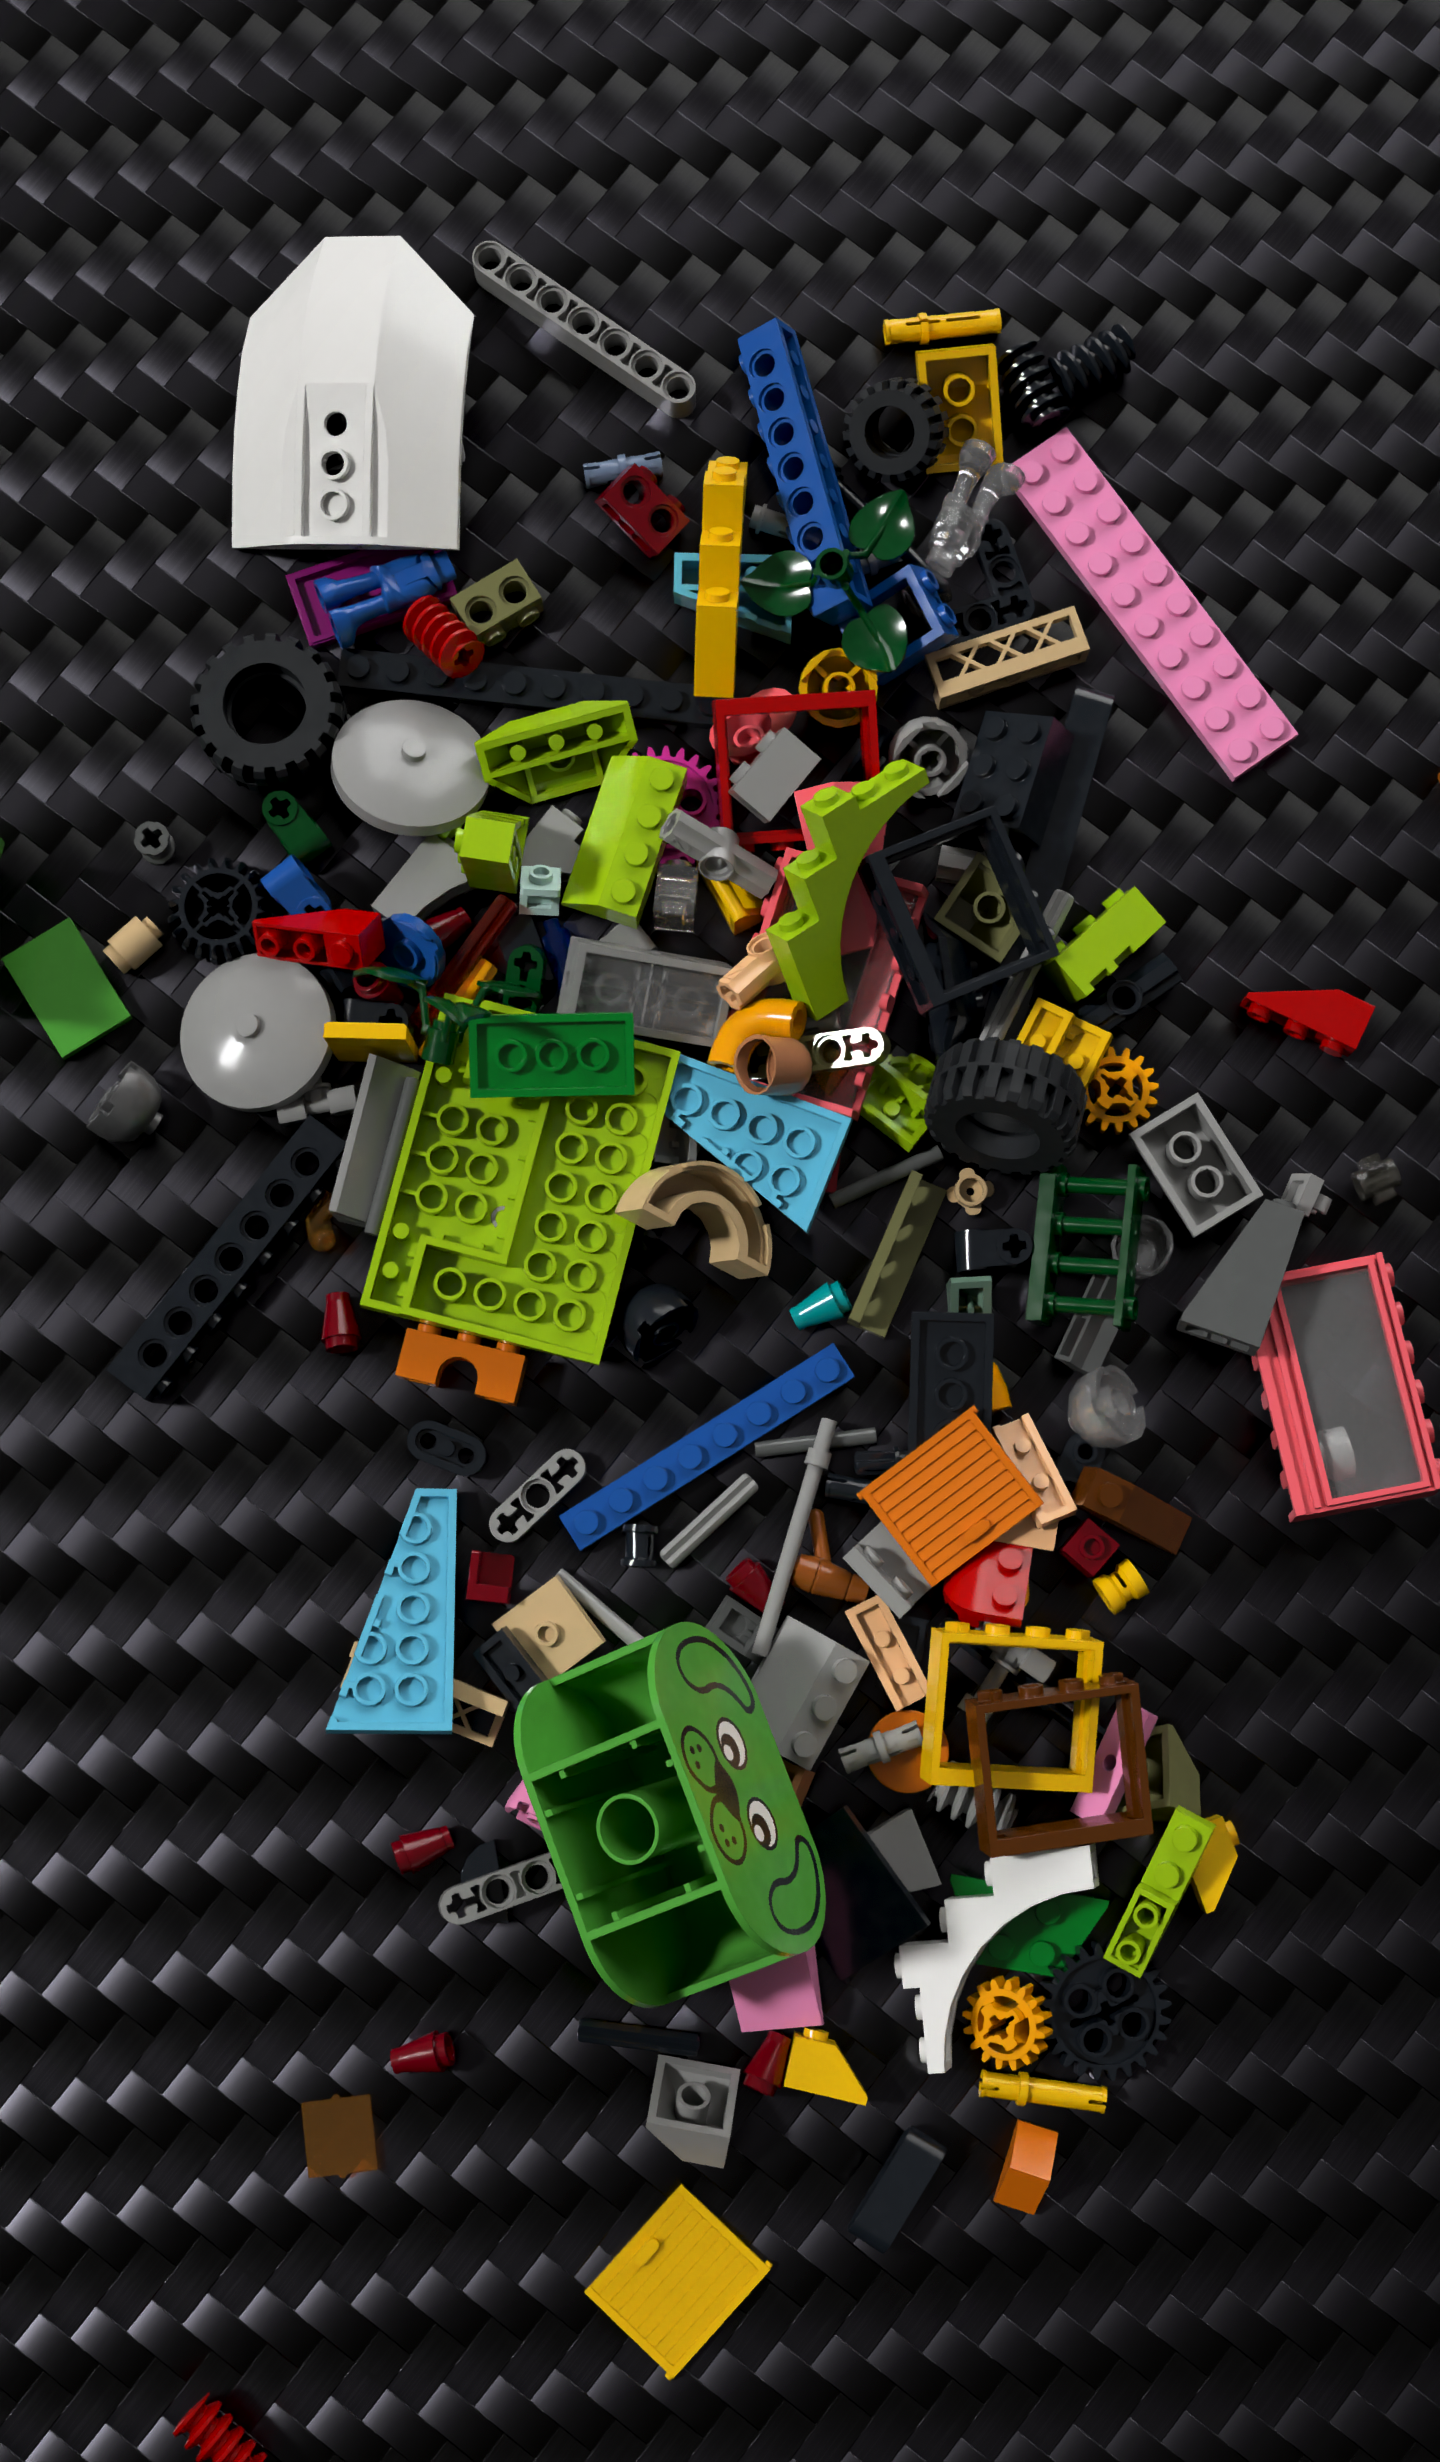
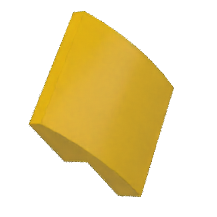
M1038 997L1016 1040H1020L1021 1044L1032 1046V1044L1042 1047L1044 1052L1050 1055L1054 1053L1061 1057L1065 1065L1070 1064L1076 1070L1078 1077H1081L1087 1090L1113 1039V1035L1077 1018L1074 1013Z

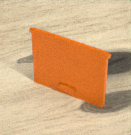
M975 1405L967 1409L856 1494L860 1500H866L931 1587L935 1586L1044 1504L976 1413L979 1410Z

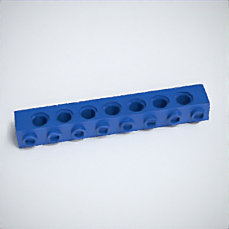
M775 317L737 339L741 352L739 363L747 375L750 384L748 395L752 405L757 410L760 423L757 425L758 432L768 449L769 457L767 458V464L778 485L779 491L776 496L780 507L786 514L789 525L786 527L788 539L795 547L796 552L805 556L810 562L812 569L816 568L815 564L818 555L825 549L837 548L841 551L844 549H848L850 552L858 551L849 540V519L796 331ZM852 559L850 563L854 569V576L849 585L864 609L867 610L873 607L862 565L860 559ZM822 578L816 587L810 588L812 603L808 610L814 618L835 626L858 614L842 588H830Z

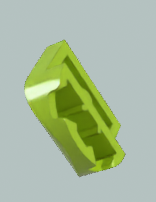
M911 1053L908 1057H893L892 1054H889L883 1063L875 1065L866 1097L862 1104L860 1115L908 1153L928 1131L924 1120V1107L935 1066L917 1054Z

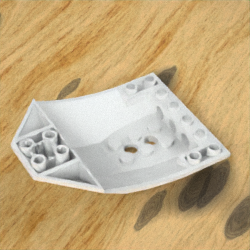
M325 237L250 317L241 356L235 414L232 474V549L459 550L461 456L465 391L473 322L476 316L403 237ZM334 413H342L347 420L345 431L338 436H332L327 430V420ZM340 453L344 460L343 469L336 475H330L326 469V462L331 455Z

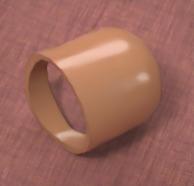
M754 1034L746 1038L738 1046L734 1056V1072L739 1084L749 1094L790 1096L803 1090L809 1082L812 1074V1059L806 1046L794 1038ZM762 1040L770 1046L766 1061V1074L769 1084L766 1088L753 1085L749 1080L747 1071L750 1051L755 1043Z

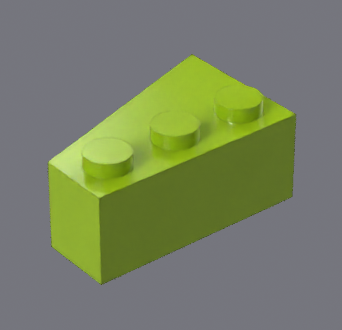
M1135 886L1125 893L1120 888L1102 902L1106 910L1096 919L1089 914L1072 929L1077 935L1066 945L1062 940L1056 943L1060 955L1047 961L1039 969L1070 1005L1087 997L1094 990L1096 984L1106 975L1109 976L1124 959L1131 953H1134L1166 923Z

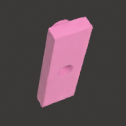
M1141 1708L1144 1743L1146 1746L1158 1716ZM1115 1710L1095 1754L1092 1793L1078 1792L1070 1811L1081 1818L1115 1813L1125 1792L1117 1710Z

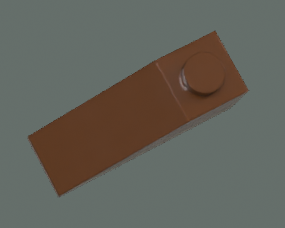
M1084 1466L1071 1494L1078 1509L1174 1555H1177L1192 1520V1517L1140 1487L1098 1467Z

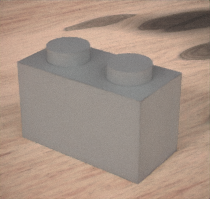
M785 727L778 730L776 734L770 729L756 745L755 749L760 753L750 765L743 761L729 778L734 785L728 793L763 823L772 820L821 760L816 753Z

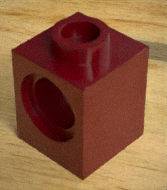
M1088 1518L1079 1524L1057 1551L1089 1578L1095 1576L1120 1545Z

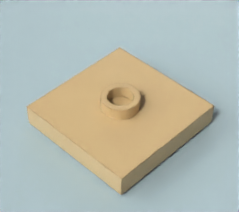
M559 1575L553 1577L492 1623L497 1632L505 1626L510 1629L547 1679L565 1673L606 1642V1639Z

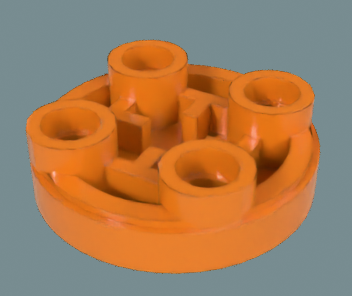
M899 1710L889 1713L875 1724L868 1738L873 1737L872 1733L878 1730L884 1733L914 1720L917 1721L923 1738L925 1713L916 1710ZM943 1731L940 1762H948L949 1745ZM921 1746L890 1757L891 1762L883 1764L880 1761L869 1765L876 1779L893 1791L916 1793L932 1786L920 1778Z

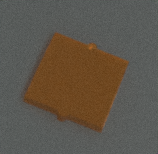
M334 2094L331 2099L301 2103L309 2178L339 2175L340 2178H345L348 2173L378 2169L370 2094L341 2098L339 2094Z

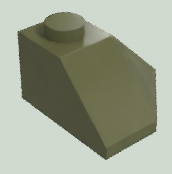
M977 852L933 920L966 941L969 947L1001 964L1020 935V932L987 857Z
M1170 1724L1155 1726L1145 1746L1152 1821L1169 1822L1178 1805L1201 1816L1200 1776L1174 1726ZM1125 1792L1115 1813L1127 1811Z

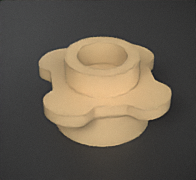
M965 1168L960 1171L959 1180L955 1186L948 1188L946 1196L949 1202L960 1204L965 1208L968 1215L975 1216L981 1212V1204L986 1197L993 1195L994 1185L992 1182L984 1181L983 1178L976 1175L973 1169ZM969 1188L974 1190V1194L971 1196L966 1192Z

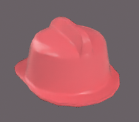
M769 688L761 690L750 697L792 694L785 689ZM797 712L726 716L728 749L731 762L734 765H740L743 761H746L750 765L760 753L755 747L770 729L775 734L783 727L789 729L797 716ZM712 726L710 729L709 740L713 749L715 750L714 730Z

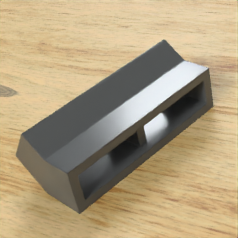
M1093 1274L1082 1298L1115 1300L1118 1276ZM1135 1284L1134 1295L1139 1287L1137 1284ZM1075 1313L1054 1358L1094 1379L1118 1332V1328L1113 1326L1114 1316Z

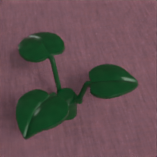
M903 489L888 492L877 497L854 516L849 527V540L854 547L864 551L850 552L848 549L843 551L837 548L825 549L818 555L815 564L816 568L812 569L808 559L799 552L792 550L781 551L765 559L754 571L741 579L743 588L760 608L779 617H794L806 611L812 603L810 588L816 587L821 578L830 588H842L861 617L849 622L843 631L841 643L845 655L854 665L865 670L884 673L896 671L905 657L908 645V632L904 619L895 608L887 604H879L867 614L849 583L854 576V569L850 560L867 559L873 553L881 561H892L903 556L912 546L915 537V522L907 494Z
M363 967L355 970L352 977L356 978L371 974L385 980L407 984L419 993L422 1018L420 1034L426 1035L421 1058L444 1065L454 1064L458 1042H463L468 1022L474 1019L491 1018L492 1012L479 1007L485 996L501 993L510 996L527 997L538 1008L544 1002V996L540 993L505 981L478 980L477 985L481 986L473 1003L469 1004L465 1002L454 1003L446 998L427 996L426 985L428 980L399 968ZM428 1003L446 1014L445 1020L434 1019L431 1026Z

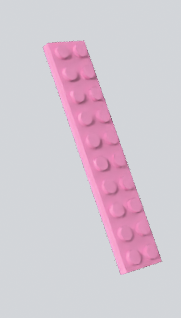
M1067 427L1003 469L1002 476L1232 782L1296 739L1298 732Z

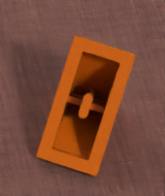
M1017 2119L994 2195V2202L1032 2215L1035 2214L1051 2181L1058 2139L1057 2131Z

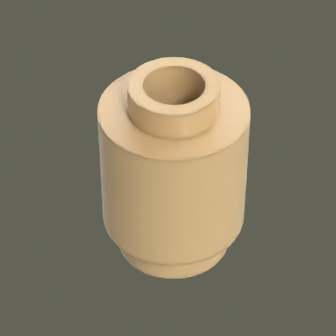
M134 916L108 940L109 945L103 952L124 974L131 968L135 971L163 946L158 940L163 933L148 917L140 921Z

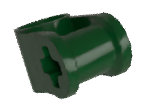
M282 790L274 791L264 799L262 813L269 827L279 838V842L289 856L291 854L295 855L306 866L332 846L318 824L307 815L290 793ZM281 806L284 810L287 809L289 816L283 819L280 815L276 814L275 809Z

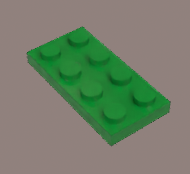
M633 1012L492 1014L491 1018L474 1019L468 1022L470 1098L635 1095Z

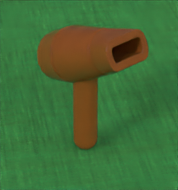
M812 1509L808 1521L814 1556L801 1553L797 1557L790 1579L791 1585L814 1595L840 1600L844 1599L845 1601L859 1604L864 1602L869 1586L859 1575L853 1574L851 1571L831 1562L824 1513L820 1509Z

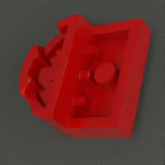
M993 1541L945 1577L943 1584L945 1603H949L951 1608L958 1614V1619L961 1622L970 1623L971 1627L978 1628L979 1622L984 1621L1021 1628L1033 1548Z

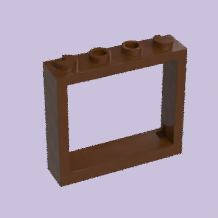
M1110 1672L1098 1675L1099 1682L1084 1683L1083 1678H1066L1058 1681V1687L1043 1688V1684L1030 1683L1019 1685L1018 1692L1002 1694L1001 1689H986L978 1691L977 1698L964 1699L971 1768L974 1773L975 1787L973 1788L979 1847L982 1852L990 1858L1154 1834L1139 1683L1123 1677L1121 1672ZM1115 1695L1127 1811L997 1830L985 1713Z

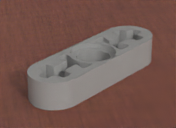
M563 1449L556 1452L492 1513L489 1520L492 1535L505 1543H513L521 1539L583 1480L586 1474V1463L583 1457L571 1449ZM564 1458L567 1461L573 1458L576 1459L578 1463L574 1468L577 1475L573 1478L569 1475L563 1476L557 1483L564 1488L557 1494L554 1486L548 1480L542 1478V1475L549 1471L553 1478L561 1469L558 1464L560 1459ZM536 1484L544 1485L550 1493L548 1503L541 1508L530 1506L526 1499L528 1489ZM519 1499L522 1507L531 1514H534V1517L527 1522L526 1517L522 1515L515 1522V1526L518 1528L515 1534L508 1531L501 1534L498 1531L502 1525L499 1517L503 1514L507 1517L513 1516L519 1509L512 1506V1504Z

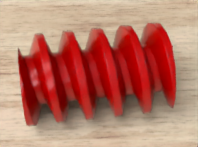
M432 595L423 596L409 607L403 622L404 634L445 675L451 678H462L471 674L478 667L485 652L484 643L477 640L476 634L468 629L464 622L459 621L458 617L451 613L447 606L443 605L437 597Z
M210 2392L178 2422L172 2434L174 2437H178L186 2432L190 2434L184 2448L189 2450L197 2445L201 2447L196 2457V2462H202L209 2458L213 2460L212 2462H263L267 2457L265 2452H260L251 2457V2453L256 2445L255 2440L249 2439L241 2444L239 2443L245 2429L242 2426H238L230 2431L228 2430L233 2416L231 2413H227L219 2418L216 2417L222 2403L216 2400L206 2405L205 2402Z

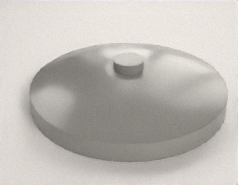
M391 700L371 705L352 716L342 726L334 741L331 757V776L341 800L360 819L390 833L404 836H432L453 830L465 823L466 816L476 813L480 809L489 787V783L484 781L474 742L481 739L479 734L460 716L431 703L416 700Z
M257 953L234 958L233 961L226 962L212 971L196 988L186 1006L180 1030L181 1052L186 1069L193 1081L204 1093L229 1108L244 1112H265L284 1107L308 1092L319 1080L329 1064L333 1052L323 1038L324 1023L336 1022V1014L331 998L320 980L297 962L258 956Z

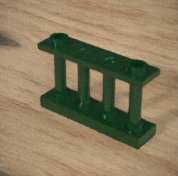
M1062 1164L1052 1168L1050 1171L1040 1172L1025 1320L1036 1326L1051 1327L1052 1316H1057L1058 1312L1114 1316L1113 1326L1123 1332H1130L1131 1321L1135 1322L1137 1320L1139 1308L1138 1298L1134 1297L1142 1206L1143 1201H1147L1150 1194V1179L1145 1176L1146 1172L1137 1164L1128 1165L1127 1180L1071 1177L1070 1173H1067V1168ZM1070 1193L1125 1196L1123 1219L1068 1217L1063 1212L1064 1197H1068ZM1066 1233L1121 1236L1119 1260L1063 1256L1062 1252H1059L1060 1236H1065ZM1062 1272L1118 1276L1116 1298L1111 1300L1059 1296L1058 1292H1055L1056 1276H1061Z

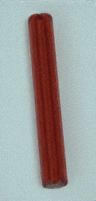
M500 894L497 896L446 966L441 978L427 992V996L443 998L444 993L452 995L457 993L516 912L518 906L515 902L505 895ZM419 1003L411 1014L410 1021L421 1029L422 1018ZM428 1003L429 1021L432 1026L434 1019H438L440 1010Z

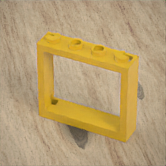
M945 1621V1628L931 1627L920 1778L930 1785L975 1787L971 1763L940 1762L949 1643L1078 1651L1076 1678H1083L1084 1683L1099 1682L1098 1675L1102 1674L1104 1642L1090 1637V1630L1066 1628L1065 1635L1050 1634L1051 1628L1041 1626H1026L1025 1633L1010 1632L1011 1626L993 1623L985 1624V1630H970V1623ZM1100 1697L1074 1701L1069 1768L990 1764L992 1788L1092 1793Z

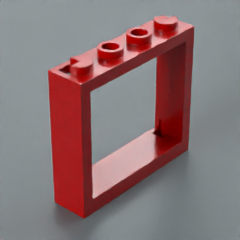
M859 690L713 700L712 715L720 827H727L734 831L732 796L728 793L731 789V781L729 780L730 765L726 716L859 708L863 781H868L880 773L876 691ZM802 828L736 833L740 839L739 846L748 852H755L754 844L770 843L771 851L786 850V847L795 849L794 841H805Z

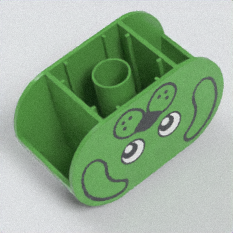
M679 1622L565 1673L538 1683L524 1694L518 1705L514 1721V1747L518 1767L586 1952L598 1974L619 1997L638 2007L657 2008L804 1953L815 1945L823 1929L826 1910L825 1883L818 1851L756 1690L738 1659L714 1633L693 1622Z

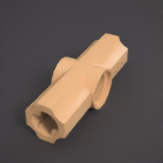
M767 932L751 939L746 947L748 955L718 981L719 984L716 986L720 997L731 1008L741 1010L767 986L785 982Z

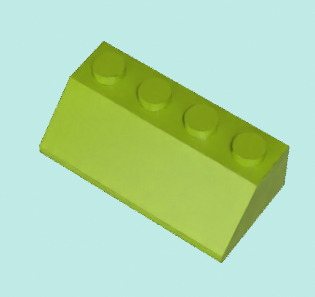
M611 756L561 905L634 929L638 928L667 843L659 838L660 830L668 815L676 808H679L687 785V768L651 756Z

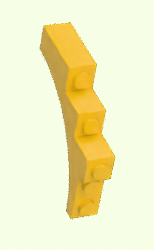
M731 456L718 457L716 461L709 460L708 471H705L703 482L702 533L699 551V587L696 603L694 696L734 697L740 569L748 462H740L738 458Z

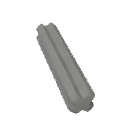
M742 1474L660 1551V1557L669 1567L675 1568L758 1491V1484L748 1474Z

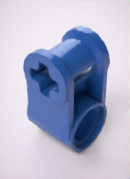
M293 854L288 856L261 879L269 894L290 915L307 913V905L309 904L313 908L320 906L321 911L331 910V900L328 895L315 882L302 862Z

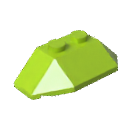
M581 701L509 721L474 742L485 783H489L491 786H496L517 798L534 804L602 785L611 756H627L630 749L638 741L628 701Z

